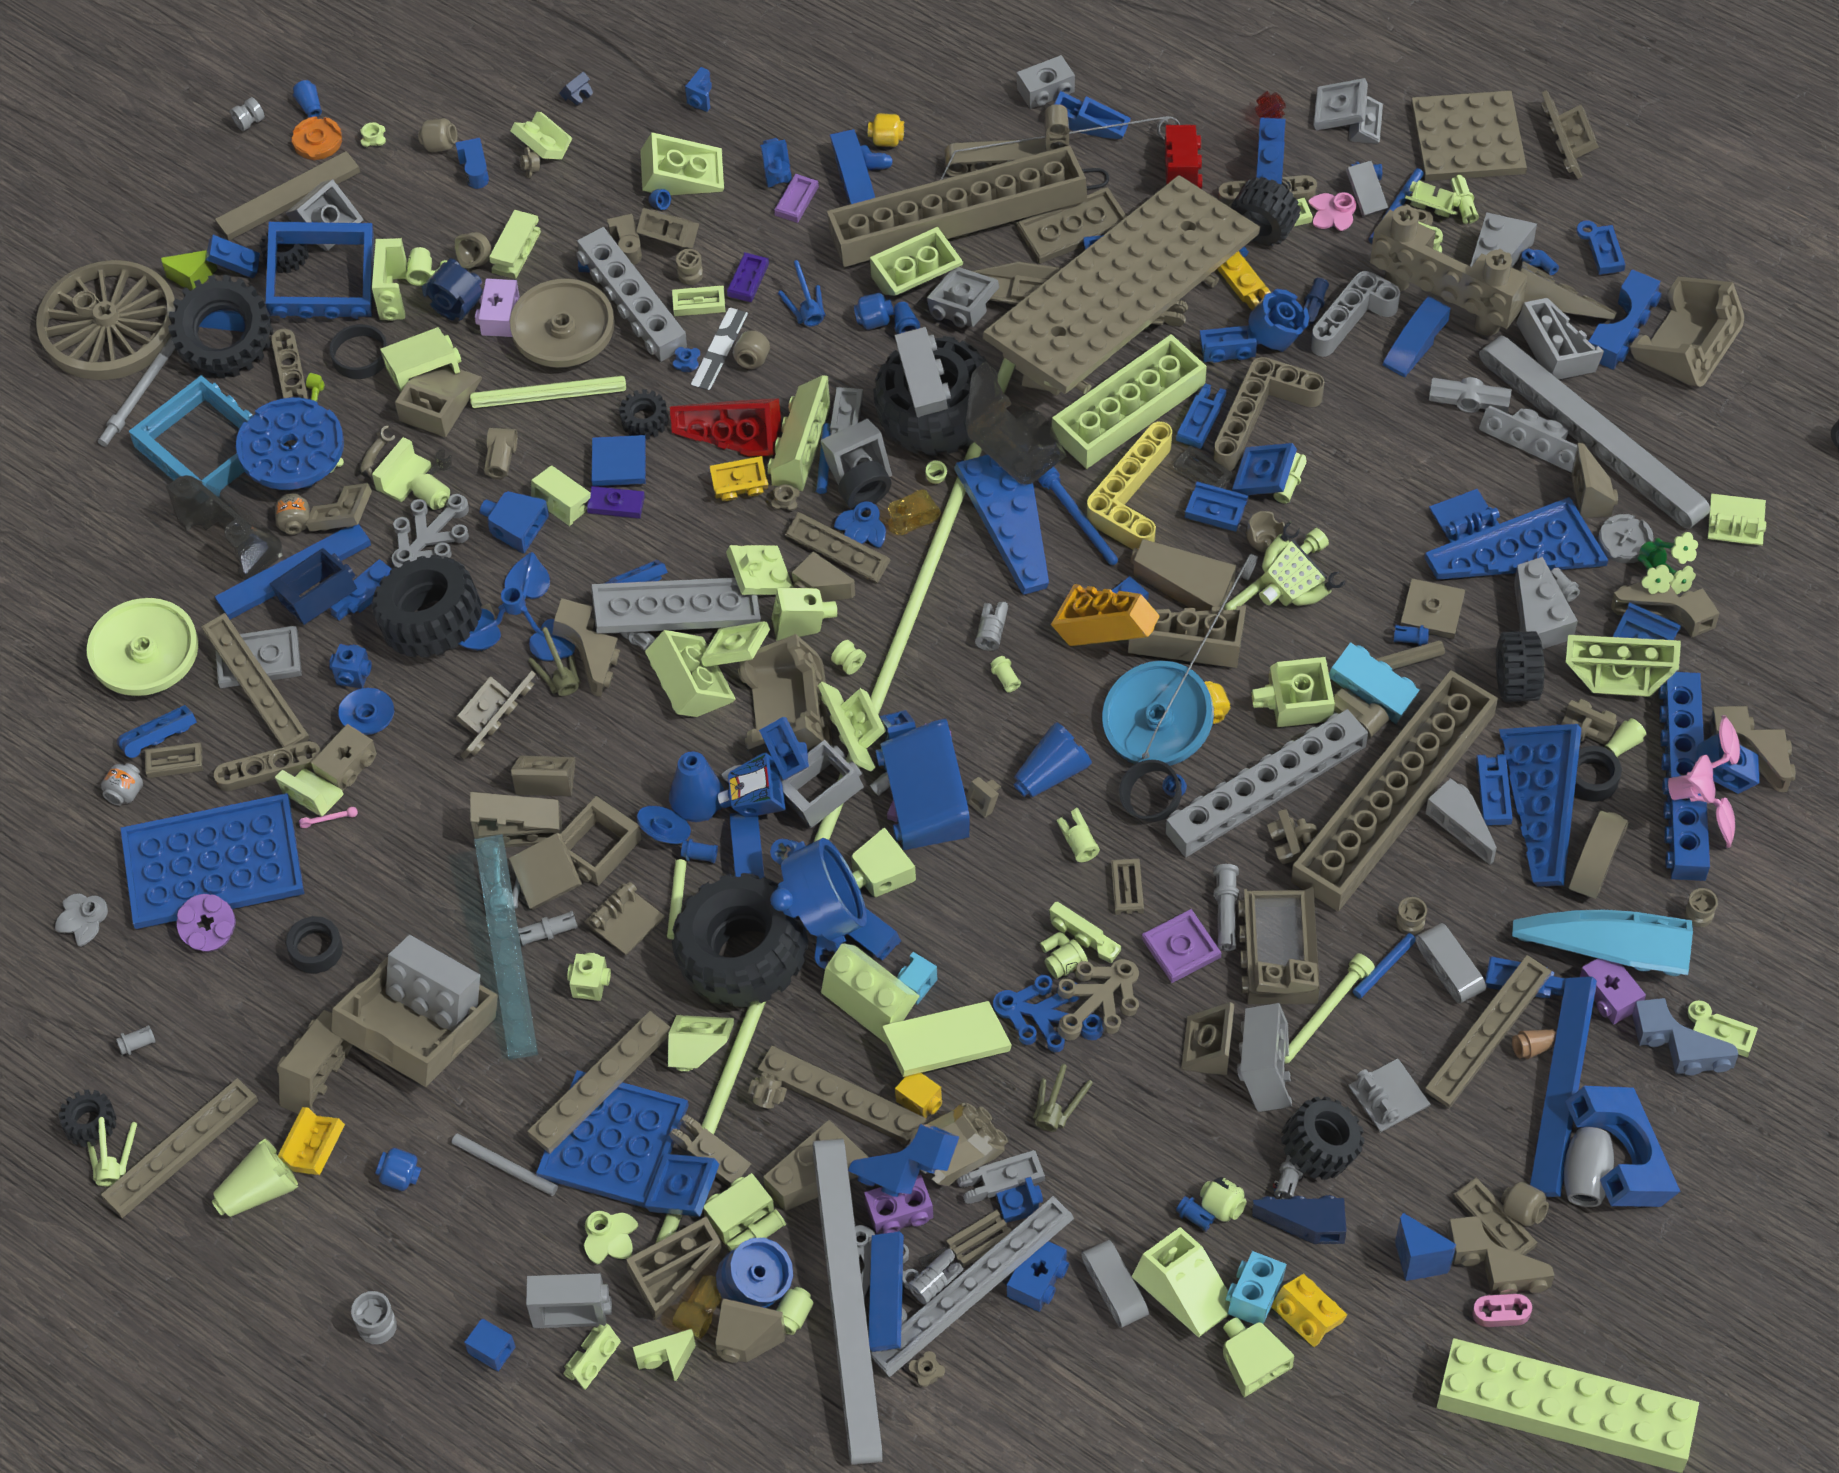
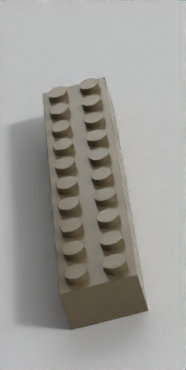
M1069 145L827 211L829 230L842 264L846 267L868 261L870 257L936 227L948 239L1087 201L1086 177Z
M1450 670L1294 863L1291 882L1303 890L1314 886V897L1339 912L1494 717L1498 698Z

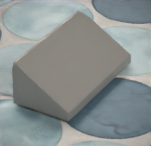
M1369 96L1366 97L1364 122L1350 124L1349 141L1372 144L1380 142L1382 103Z

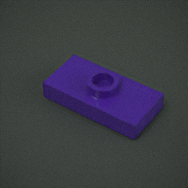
M744 252L728 287L727 297L752 303L768 268L769 258Z
M592 486L587 506L588 513L641 518L645 499L644 491Z

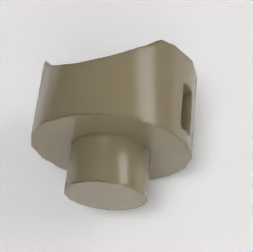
M472 232L457 236L455 239L456 255L461 267L474 268L487 263L491 255V246L483 234Z

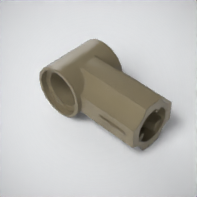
M489 428L487 434L488 453L484 468L485 475H489L492 479H502L508 476L511 456L517 449L518 435L516 429Z
M1347 688L1340 689L1334 697V711L1340 714L1348 709L1367 730V740L1371 739L1389 720L1387 712L1380 705L1366 703Z

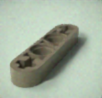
M1308 175L1282 177V185L1294 194V198H1305L1306 201H1309V199L1316 196L1317 182L1313 177ZM1248 180L1223 183L1219 187L1218 200L1231 207V204Z
M289 329L277 330L272 335V345L283 398H293V395L298 394L299 398L308 399L295 335ZM282 340H287L288 349H283ZM287 358L295 359V362L291 365L282 364V361ZM291 378L299 379L296 385L290 386L286 384Z
M307 741L226 762L215 769L214 779L218 788L223 791H232L274 780L281 770L291 775L299 773L304 768L312 770L311 762L319 755L321 750L315 742ZM308 752L312 753V758L310 759L306 758V753ZM297 755V763H295L293 756ZM280 758L289 759V763L285 767L279 768L274 765ZM253 765H260L262 767L258 774L251 775L247 773L248 769ZM238 770L242 771L244 777L239 776ZM225 774H230L229 780H225Z

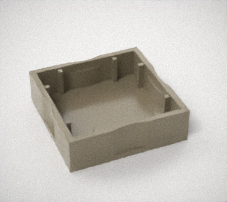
M387 957L367 980L358 984L332 1009L331 1032L427 1087L496 1018L498 994L479 985L478 1007L472 1006L469 1016L451 1032L446 1028L440 1027L429 1018L417 1014L413 1009L401 1002L393 1000L386 994Z

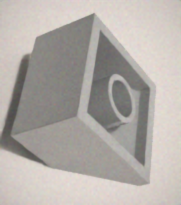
M333 179L321 182L285 213L292 222L360 223L364 220ZM335 244L317 245L323 248L324 250L328 251Z
M868 419L821 440L826 462L838 485L842 477L850 469L867 461H878L884 467L889 477L892 476L882 434Z

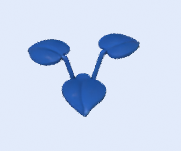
M533 552L518 561L508 573L505 579V588L501 593L503 604L499 606L497 619H494L492 612L481 608V618L474 632H470V637L465 642H459V645L472 650H484L495 645L501 637V632L497 625L501 623L504 612H507L510 615L523 613L533 630L537 632L531 636L529 641L530 650L536 658L543 661H554L542 631L543 627H547L560 659L569 657L575 652L576 646L562 637L552 635L554 619L546 620L540 629L526 608V597L537 599L544 595L550 586L549 574Z

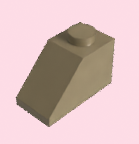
M812 552L792 572L793 588L818 589L822 601L852 599L855 596L854 579L815 552Z

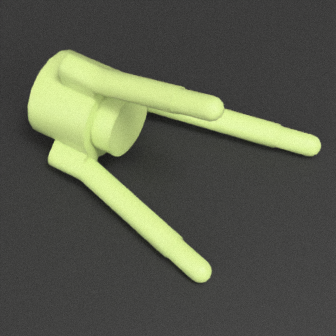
M100 1117L98 1119L101 1157L99 1163L94 1146H91L90 1142H87L93 1168V1180L99 1186H111L126 1174V1165L137 1123H131L119 1164L116 1158L107 1157L104 1118Z

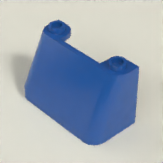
M947 719L932 721L880 743V749L875 750L878 766H884L885 771H887L897 813L898 824L893 825L896 841H901L903 850L969 838V810Z

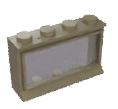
M1314 886L1306 890L1247 891V889H1244L1243 900H1238V917L1244 918V925H1239V942H1245V951H1240L1241 968H1246V976H1242L1241 986L1242 994H1247L1248 1005L1275 1003L1318 1004L1320 984L1317 990L1307 992H1259L1255 989L1254 967L1257 961L1286 966L1289 959L1317 963L1319 982Z

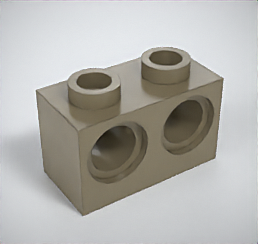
M643 208L636 233L678 246L693 248L699 223L657 210Z

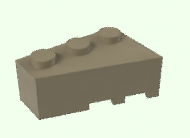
M324 1010L317 1019H313L303 1037L295 1041L291 1052L279 1061L277 1073H279L280 1107L297 1114L300 1113L302 1107H307L314 1113L312 1108L314 1100L318 1094L324 1096L328 1089L324 1085L331 1071L338 1072L353 1044L331 1032L332 1013Z
M828 1120L763 1176L765 1190L785 1211L818 1197L813 1158V1141L843 1138L848 1169L852 1161L869 1157ZM848 1171L849 1181L858 1177V1175Z
M706 1216L626 1259V1269L655 1321L721 1252V1241Z

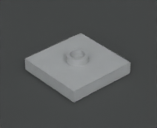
M1366 79L1317 87L1314 115L1315 129L1322 130L1364 122L1368 87Z

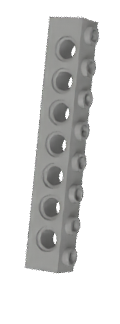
M1348 709L1340 714H1333L1324 724L1317 728H1310L1304 736L1296 741L1287 742L1275 754L1264 756L1257 765L1250 769L1245 768L1241 770L1234 779L1227 783H1220L1211 793L1206 796H1199L1188 807L1171 813L1168 819H1166V835L1184 857H1188L1365 748L1368 737L1367 730ZM1306 752H1313V753H1315V754H1314V755H1310V754H1307ZM1283 766H1291V767H1293V768H1289V769H1288V768H1285V767H1283ZM1266 779L1270 782H1262L1261 780ZM1244 793L1247 794V796H1240L1238 794ZM1216 807H1222V808H1224L1225 810H1217V809H1215V808H1216ZM1200 821L1202 824H1194L1192 822Z

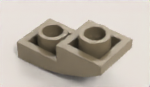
M1289 959L1286 966L1257 961L1254 967L1255 989L1259 992L1299 993L1317 990L1319 987L1317 963Z

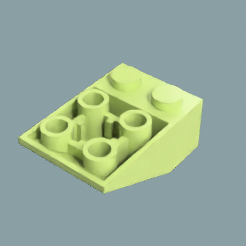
M1181 1227L1143 1253L1132 1278L1196 1336L1200 1337L1229 1315L1230 1301L1226 1300L1228 1290L1203 1247Z

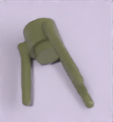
M543 627L542 631L558 669L553 672V679H551L533 658L529 659V663L549 685L553 694L558 692L560 696L570 695L578 689L581 683L577 675L574 655L572 654L568 657L570 670H568L561 662L547 627Z
M1066 1064L1061 1065L1050 1099L1045 1104L1046 1079L1043 1078L1040 1082L1037 1108L1033 1119H1035V1125L1045 1131L1056 1132L1058 1127L1064 1128L1068 1117L1093 1084L1092 1080H1088L1062 1114V1107L1055 1102L1064 1078Z

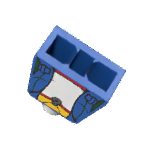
M763 753L730 771L728 774L729 789L718 793V800L723 808L732 806L734 810L744 817L785 810L782 777L773 758L767 753Z

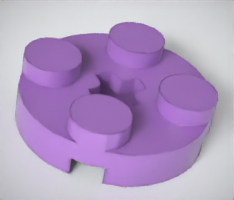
M201 894L190 898L179 909L177 915V930L181 939L195 950L204 952L215 951L225 946L231 939L230 937L236 925L232 908L227 902L216 895ZM204 915L207 918L213 917L214 922L210 924L211 929L208 931L204 927L199 928L198 925L202 921L201 917Z

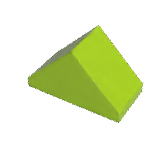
M207 250L161 258L166 277L190 291L196 288L194 281L199 279L204 284L209 279L208 276H211L217 270V264L206 260Z

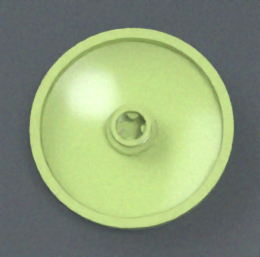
M156 598L135 599L112 608L95 624L87 643L88 661L96 678L107 688L117 693L131 696L154 694L173 686L190 670L198 652V636L188 614L179 606Z

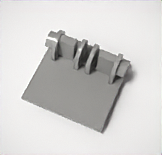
M1399 1059L1373 1072H1368L1367 1069L1360 1071L1357 1074L1358 1080L1348 1085L1380 1133L1431 1105Z

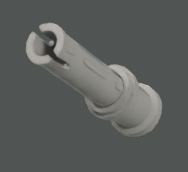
M1220 864L1215 866L1213 874L1216 876L1214 897L1218 901L1217 947L1221 950L1223 946V951H1232L1236 949L1235 901L1239 897V890L1236 888V877L1239 875V868L1232 864Z

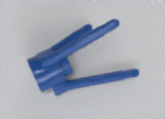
M795 260L794 265L806 300L801 303V308L798 310L783 291L780 290L778 294L794 313L799 324L804 322L806 326H816L826 316L822 304L821 289L819 285L815 287V302L811 299L799 261Z

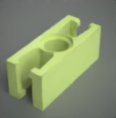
M514 210L489 256L490 262L495 264L492 267V273L512 279L517 278L541 233L540 228L535 226L539 221L538 216Z

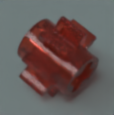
M1266 91L1256 100L1258 105L1255 107V111L1259 118L1281 119L1285 115L1283 111L1286 108L1285 101L1277 92L1270 95Z

